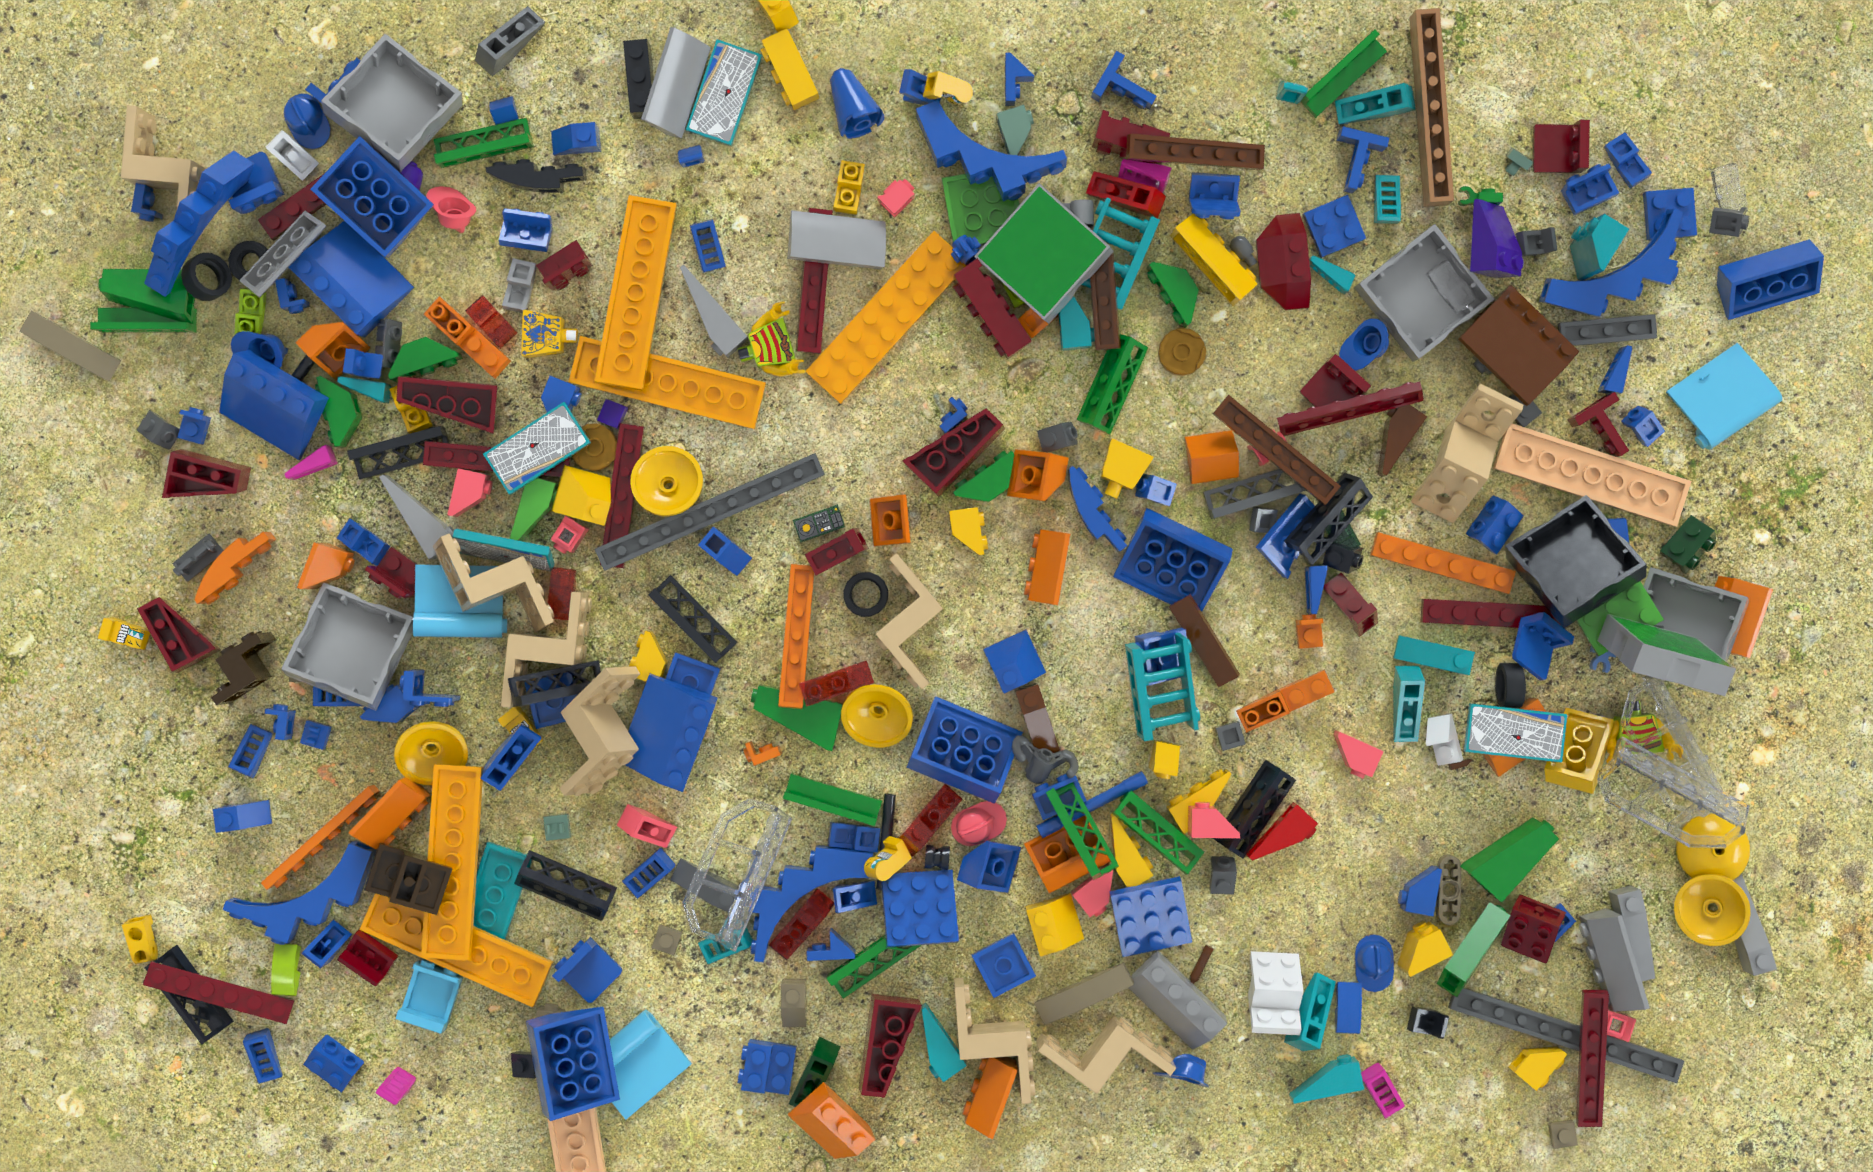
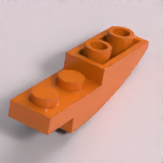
M440 296L424 313L432 323L495 379L511 362L497 346Z
M263 531L250 542L246 538H237L216 558L206 572L197 590L195 602L197 604L207 603L209 605L220 598L219 593L226 589L228 591L239 584L238 579L244 576L239 567L242 569L248 566L253 561L251 558L259 553L261 555L271 549V543L276 540L273 534Z
M1324 669L1277 689L1236 710L1247 733L1288 715L1291 711L1330 695L1335 690Z

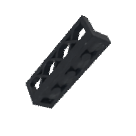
M437 426L348 450L347 453L349 460L355 463L359 480L422 464L424 446L420 444L425 443V441L433 442L441 438L443 443H449L446 428ZM416 445L423 449L418 459L413 460L407 457L406 454L410 447ZM389 452H394L400 456L397 463L393 466L383 462ZM381 455V457H380L379 459H377V458L374 457V456ZM371 458L377 462L372 471L364 473L361 460Z
M1344 473L1337 481L1341 487L1326 505L1318 502L1284 540L1289 548L1299 551L1309 565H1313L1373 498L1360 477ZM1360 490L1363 497L1357 503H1354L1355 495ZM1347 508L1346 516L1339 520L1341 510ZM1331 525L1330 534L1324 537L1325 528ZM1313 542H1316L1315 551L1310 555L1307 549Z
M672 575L648 594L715 663L719 662L738 643ZM670 582L677 588V599H668L661 592ZM681 593H682L687 599H681ZM671 601H677V607ZM681 601H690L694 605V616H685L681 612ZM699 610L704 616H697V611ZM688 618H694V624ZM697 618H707L711 622V632H701L697 628ZM714 626H715L720 632H714ZM705 635H711V641ZM714 635H724L731 643L721 652L714 645Z
M599 660L508 678L513 707L579 694L591 682L581 676L586 667H593L595 678L601 673ZM566 671L575 677L570 686H566L559 681ZM542 676H546L553 681L546 691L537 685ZM523 680L531 687L526 695L519 696L516 682Z
M1265 760L1226 818L1240 833V838L1213 839L1244 859L1296 779L1268 760ZM1286 778L1284 784L1281 786V788L1278 789V785L1280 784L1282 779ZM1271 799V803L1265 808V804ZM1258 819L1255 827L1251 828L1253 822ZM1244 839V843L1242 844L1240 849H1236L1241 840Z
M531 850L528 851L514 882L517 886L600 921H603L617 890V887ZM530 859L539 862L542 869L535 871L528 868L527 865ZM558 870L562 872L564 879H553L550 872ZM579 879L585 883L587 888L579 890L574 887L572 881ZM602 889L609 892V896L605 901L598 898L594 891Z
M178 945L172 947L164 955L153 961L199 974ZM148 964L146 967H144V968L146 969V971H148V968H149V965H150V964ZM161 990L201 1045L234 1022L224 1007ZM186 1003L193 1005L195 1015L188 1013L185 1009ZM200 1022L207 1024L212 1032L205 1036L200 1029Z

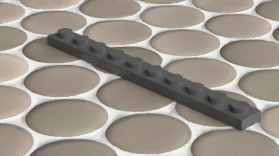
M816 453L694 505L680 514L669 516L596 548L595 552L604 571L824 476V471Z
M1463 988L1458 997L1454 995L1451 997L1448 1008L1579 1051L1580 1025L1467 988ZM1607 1035V1061L1678 1083L1684 1060Z

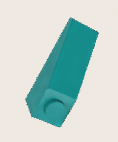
M1406 83L1335 101L1339 125L1390 117L1416 110L1412 86Z
M1073 296L1058 313L1061 351L1089 349L1092 346L1091 342H1095L1094 328H1090L1088 318Z
M1398 635L1393 658L1470 675L1475 652Z
M1395 666L1393 683L1394 742H1418L1425 687V679L1419 666Z
M1318 972L1314 973L1302 996L1299 1008L1301 1033L1300 1035H1286L1284 1043L1301 1051L1321 1048L1336 981Z
M925 1002L922 1004V1015L929 1063L931 1064L929 1070L936 1079L940 1077L945 1082L965 1068L967 1061L960 1060L959 1049Z
M1349 1054L1338 1056L1337 1060L1327 1063L1289 1093L1290 1099L1296 1104L1364 1090L1359 1061Z

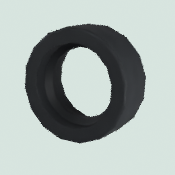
M200 253L188 260L182 268L181 278L184 287L194 298L201 301L217 299L231 287L232 275L230 268L221 257L213 253ZM203 264L214 271L218 281L216 289H208L199 282L195 271L197 265Z
M860 572L853 575L847 581L843 590V599L847 608L853 614L861 617H871L885 608L888 601V588L885 581L879 575L871 572ZM869 580L878 586L880 599L874 607L861 608L854 603L852 591L858 582Z
M1500 663L1497 667L1495 691L1500 707L1521 708L1524 704L1526 694L1525 673L1523 667L1518 663Z

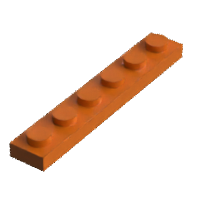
M1376 532L1370 554L1374 557L1505 594H1510L1516 571L1379 532Z
M791 564L778 707L803 709L814 572L810 565Z
M371 785L362 791L261 882L265 889L268 890L274 886L277 889L288 880L286 876L292 870L295 873L306 864L304 860L309 855L313 857L324 848L322 843L327 839L333 840L342 832L339 829L345 823L349 825L360 816L357 812L361 808L365 807L367 809L377 801L375 796L380 790L375 785Z

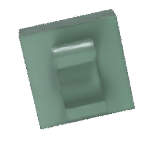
M1513 147L1506 154L1511 159V162L1505 170L1512 176L1517 173L1520 167L1528 170L1533 164L1532 160Z
M569 814L543 817L546 841L571 838Z

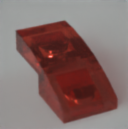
M481 295L465 310L500 349L518 333L484 295Z
M552 567L548 594V604L554 613V618L552 619H569L571 592H575L576 589L575 569Z

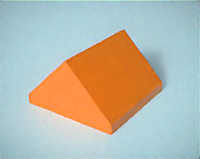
M1232 430L1184 437L1191 484L1239 477V451Z
M907 495L870 499L874 546L911 543Z

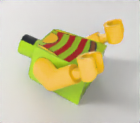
M785 301L775 303L772 309L763 314L752 326L751 332L748 334L751 345L738 348L741 362L755 358L758 368H762L765 373L778 377L794 373L804 374L805 370L798 369L799 363L804 362V360L795 358L786 323L782 317L788 315L790 311H781V306L785 304Z
M1640 700L1625 701L1626 715L1614 716L1613 718L1614 723L1607 745V753L1610 754L1606 759L1607 764L1612 765L1615 758L1620 766L1625 756L1665 752L1664 748L1668 749L1666 754L1668 760H1673L1674 755L1672 752L1678 753L1681 758L1683 755L1682 746L1675 744L1673 737L1661 720L1655 717L1654 714L1641 713Z

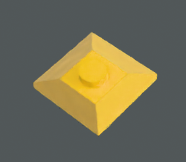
M564 465L552 512L605 526L611 504L610 478Z

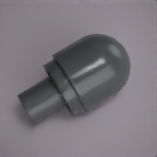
M1244 236L1234 237L1230 243L1231 250L1239 257L1240 261L1244 259L1250 268L1257 263L1251 254L1254 252L1252 245Z

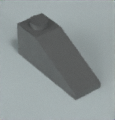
M527 6L478 44L475 61L493 77L515 58L545 25V21Z
M680 858L670 879L709 904L730 914H733L745 890V888Z

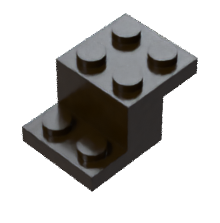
M250 632L241 638L242 643L235 647L230 645L220 652L222 656L215 660L229 682L216 689L218 693L211 697L215 705L233 703L272 677L257 652L276 641L272 632Z
M380 843L364 890L386 896L391 903L437 915L452 867L428 861L425 855Z

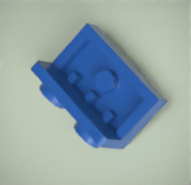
M1600 164L1595 165L1587 171V174L1582 176L1576 174L1565 181L1566 184L1562 188L1561 193L1574 216L1619 194L1609 174L1610 164L1604 166Z
M504 208L502 212L504 221L499 236V245L547 252L553 230L551 216L542 212L534 213L520 209Z
M1493 495L1466 534L1479 541L1491 553L1497 555L1524 515L1508 501Z
M1064 774L1056 778L1057 783L1049 786L1046 782L1034 787L1036 792L1032 793V796L1043 820L1057 815L1046 794L1052 788L1057 791L1073 782L1083 802L1087 801L1076 775L1073 778H1068ZM1072 790L1059 796L1063 804L1073 807L1075 796Z
M325 1035L313 1048L303 1065L342 1093L356 1072L362 1067L364 1061L332 1037Z

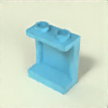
M426 959L418 960L413 964L412 969L414 971L403 1005L398 1010L395 1019L441 1034L447 1029L463 976L446 968L436 966L435 963Z

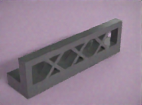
M1277 469L1204 491L1203 494L1210 517L1215 519L1306 490L1295 481V484L1290 486L1280 484L1278 480L1284 472ZM1277 475L1275 480L1269 478L1270 476ZM1260 479H1266L1273 483L1267 493H1262L1255 489ZM1254 482L1252 487L1248 486L1247 483ZM1275 485L1281 487L1280 489L1273 490ZM1237 486H1243L1250 490L1246 499L1239 500L1232 496ZM1231 489L1229 494L1224 492V490ZM1219 492L1227 497L1223 506L1213 507L1211 494ZM1253 492L1258 494L1257 496L1250 497ZM1230 499L1236 501L1234 503L1228 504Z

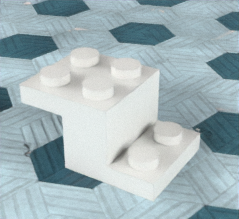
M1251 951L1252 978L1248 992L1252 1033L1300 1035L1301 1021L1299 1008L1303 996V984L1299 954Z

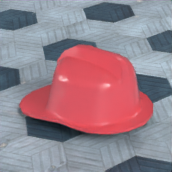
M434 187L426 194V197L434 204L432 208L437 212L440 224L446 228L455 229L459 233H463L465 227L470 223L471 216L476 213L474 204L458 190L450 187Z
M984 801L975 804L955 815L951 824L952 835L957 842L965 846H975L984 843L1002 833L1007 822L1006 812L996 802L994 804Z

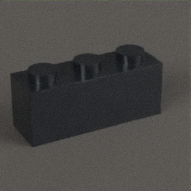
M647 39L623 41L630 114L634 119H641L654 80L651 45Z

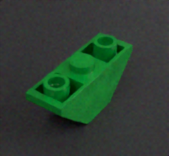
M1156 262L1150 263L1147 266V277L1153 285H1158L1161 290L1159 295L1164 304H1169L1174 312L1171 314L1178 325L1182 324L1186 328L1192 322L1199 291L1198 287L1186 269Z
M423 337L402 345L388 376L390 380L395 382L398 381V376L412 377L417 374L426 376L434 373V369L440 366L449 368L457 365V361L463 359L462 354L432 339Z
M318 376L316 377L318 384H315V389L329 398L322 412L324 420L328 421L329 440L335 447L344 448L349 443L363 418L357 395L328 378Z
M1005 450L993 458L995 463L989 467L986 464L982 465L974 471L975 477L969 481L964 478L955 484L954 496L989 503L1009 488L1014 453L1010 451L1007 454Z

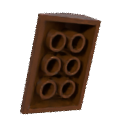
M1511 284L1494 297V300L1487 305L1458 338L1525 406L1530 405L1580 352Z

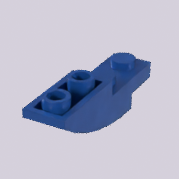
M1072 466L1068 469L1069 486L1080 518L1095 540L1104 535L1117 552H1120L1127 546L1124 542L1127 538L1118 528L1114 530L1109 522L1112 520L1103 510L1100 512L1097 510L1104 503L1101 500L1103 494L1095 485L1092 488L1085 481L1088 477L1080 467L1075 469Z

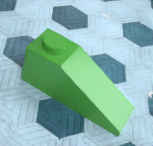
M536 478L524 486L510 539L523 541L553 507L559 484Z

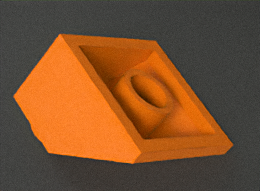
M343 322L314 325L295 342L312 361L336 381L338 377L344 374L343 367L346 348L367 352L371 348Z
M1015 449L1007 496L1046 501L1065 481L1069 458L1052 453Z
M314 542L297 588L317 589L322 586L323 582L328 584L346 576L347 572H351L354 566V553L329 543Z

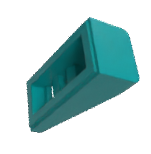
M1280 81L1276 99L1299 104L1307 94L1308 88L1300 84Z
M1375 175L1374 223L1398 224L1401 222L1400 176ZM1381 182H1394V187H1381ZM1382 192H1393V196H1382ZM1382 201H1393V205H1382ZM1382 210H1393V214H1382Z
M1313 255L1309 258L1310 267L1340 293L1344 295L1348 293L1356 276L1354 273Z
M338 377L337 382L377 401L389 404L391 395L389 389L392 387L390 384Z
M742 922L698 942V945L707 964H711L749 948L753 939L745 922ZM727 936H730L734 947L731 946ZM718 940H721L725 951L722 950ZM710 943L713 944V947L717 953L716 955L713 954L709 946Z

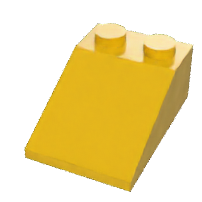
M1565 708L1564 714H1567L1563 759L1562 762H1546L1544 768L1545 781L1594 794L1614 719Z

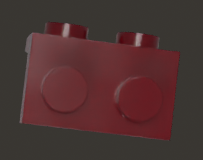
M358 930L337 960L373 986H377L388 975L399 955L367 933Z

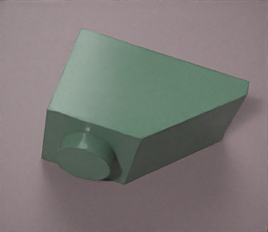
M1024 105L996 114V120L1008 155L1019 156L1031 132V125L1034 124L1031 111H1026Z

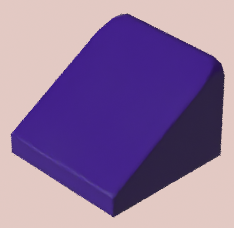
M605 399L597 421L619 429L628 407Z

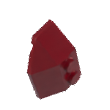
M1300 213L1276 215L1256 239L1260 288L1285 311L1309 308L1311 272L1307 233Z

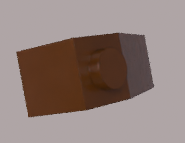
M1411 405L1390 409L1386 413L1389 417L1384 425L1378 475L1380 477L1387 476L1427 418L1426 415Z
M1035 683L1015 690L1033 746L1038 749H1048L1052 753L1060 751L1039 685Z

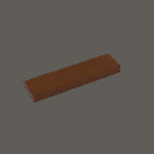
M1112 253L1090 277L1096 350L1121 348L1114 253Z
M1189 594L1169 606L1181 628L1186 629V636L1217 686L1221 687L1238 678L1240 673L1192 595Z

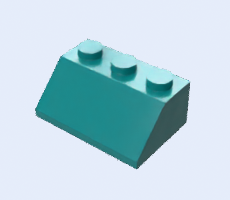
M1606 214L1597 218L1594 217L1590 222L1586 221L1582 227L1579 225L1571 236L1574 240L1570 245L1577 279L1583 281L1603 272L1628 233L1629 228Z

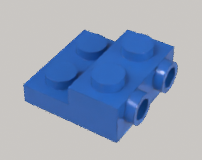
M1177 628L1161 633L1153 631L1135 636V644L1143 650L1176 644L1175 633H1181L1186 637V629ZM1178 654L1146 660L1143 663L1144 672L1152 673L1179 667ZM1179 676V677H1174V678H1170V679H1165V680H1160V681H1156V682H1151V683H1149L1148 686L1154 685V684H1158V683H1162V682L1169 681V680H1173V679H1177V678H1181V677Z
M750 1039L748 1046L743 1045L741 1060H745V1067L739 1070L737 1083L742 1084L741 1090L762 1094L771 1092L789 1095L797 1046Z

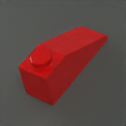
M1096 171L1093 172L1086 194L1103 201L1106 200V197L1110 198V203L1157 219L1166 199V196L1156 187Z
M1292 802L1252 846L1246 856L1253 861L1302 842L1305 838L1308 840L1316 832L1317 829L1315 827L1318 823L1299 805Z

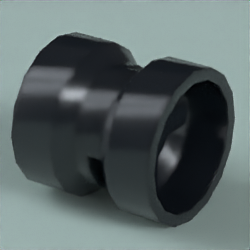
M926 844L925 868L932 869L934 866H937L941 870H948L950 846L936 848L934 845Z

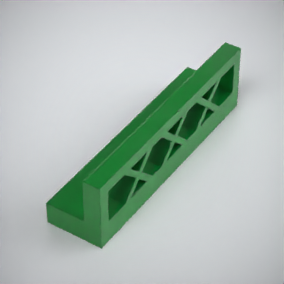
M1376 29L1318 81L1300 101L1315 118L1387 52L1376 40L1380 35Z
M527 118L433 139L437 153L434 154V158L440 168L534 147ZM523 125L524 134L510 136L514 127ZM497 131L504 135L502 139L486 141L491 132ZM470 137L480 140L479 144L463 147L466 140ZM451 142L457 146L455 150L442 152L441 144Z
M98 308V322H90V329L101 333H197V309L194 308L191 324L135 308Z
M1120 334L1121 348L1107 349L1077 417V421L1093 426L1111 435L1148 350L1147 346L1130 336ZM1135 346L1138 348V352L1135 358L1131 359V352ZM1127 369L1128 375L1126 379L1122 381L1121 375L1123 371ZM1117 391L1118 398L1116 402L1112 403V395ZM1108 413L1107 423L1103 426L1100 423L1104 414Z
M793 773L790 775L783 796L785 800L872 826L876 824L882 803L880 799Z
M1073 782L1057 791L1054 788L1047 791L1046 794L1093 880L1118 868L1117 861ZM1072 790L1075 796L1073 807L1063 804L1059 796ZM1077 802L1082 809L1076 808ZM1066 809L1071 810L1070 816ZM1075 811L1083 813L1087 817L1084 827L1074 825L1072 819ZM1089 823L1092 826L1093 830L1087 829ZM1078 830L1083 831L1082 836H1080ZM1086 832L1095 834L1098 837L1096 849L1085 845L1084 838ZM1100 844L1103 846L1105 851L1099 850ZM1089 851H1093V852H1094L1093 858H1092V856H1091V854H1090ZM1097 854L1107 855L1112 864L1099 870L1095 863Z
M1129 791L1119 800L1121 803L1112 814L1185 875L1189 874L1204 854V851L1134 792ZM1126 806L1136 814V818H1127L1121 811ZM1141 820L1154 829L1155 833H1145L1142 830ZM1160 836L1172 844L1173 849H1164L1160 843ZM1178 851L1191 860L1187 866L1179 861Z
M884 935L857 953L855 959L847 960L828 973L826 979L831 986H835L844 999L921 945L908 948L886 947V937ZM884 950H894L893 957L888 962L878 960V955ZM896 950L902 951L900 954L895 956ZM865 963H874L873 972L869 975L858 973L859 967ZM877 964H881V965H882V966H880L878 969H876V965H877ZM846 976H853V986L844 991L839 981ZM857 977L863 978V979H861L859 982L856 983Z

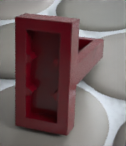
M1613 392L1606 394L1567 420L1573 428L1582 425L1590 419V427L1604 441L1603 447L1609 455L1619 457L1627 453L1629 449L1604 412L1605 409L1620 400L1616 393Z
M852 528L843 535L804 555L815 576L843 561L868 550L869 547L859 528Z
M1342 572L1324 585L1323 590L1352 623L1353 630L1359 637L1378 624L1376 607L1372 603L1368 604Z

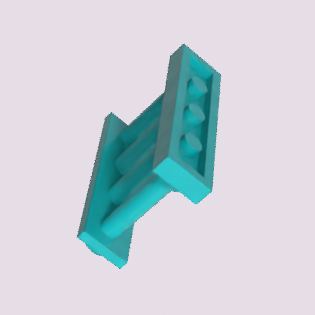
M1106 197L1105 202L1100 200L1095 214L1099 215L1093 232L1103 241L1130 252L1129 255L1133 256L1130 265L1125 264L1124 266L1114 262L1115 273L1120 274V277L1124 279L1121 287L1116 286L1118 309L1122 310L1160 219L1150 216L1149 220L1144 219V221L1109 207L1111 199ZM1104 215L1139 229V232L1143 234L1140 242L1135 241L1132 243L1099 229ZM1090 278L1081 285L1091 288Z
M1175 633L1176 644L1149 650L1141 649L1134 642L1125 644L1137 735L1144 742L1153 740L1152 731H1155V728L1186 722L1194 731L1199 730L1198 721H1200L1201 717L1195 703L1189 653L1192 652L1190 640L1181 633ZM1178 654L1179 667L1152 673L1144 672L1143 663L1146 660ZM1181 677V690L1154 696L1147 694L1146 686L1149 683ZM1184 700L1185 712L1155 719L1150 717L1149 709L1153 705Z

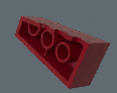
M977 258L954 274L953 282L955 285L952 288L959 298L964 297L968 302L966 308L973 318L977 316L982 322L980 328L987 338L989 336L993 338L996 343L993 347L999 356L1005 355L1008 360L1031 344L1032 340L1015 314L1009 312L1010 308L1003 296L995 292L996 287L990 276L987 274L983 275L979 269L982 264Z

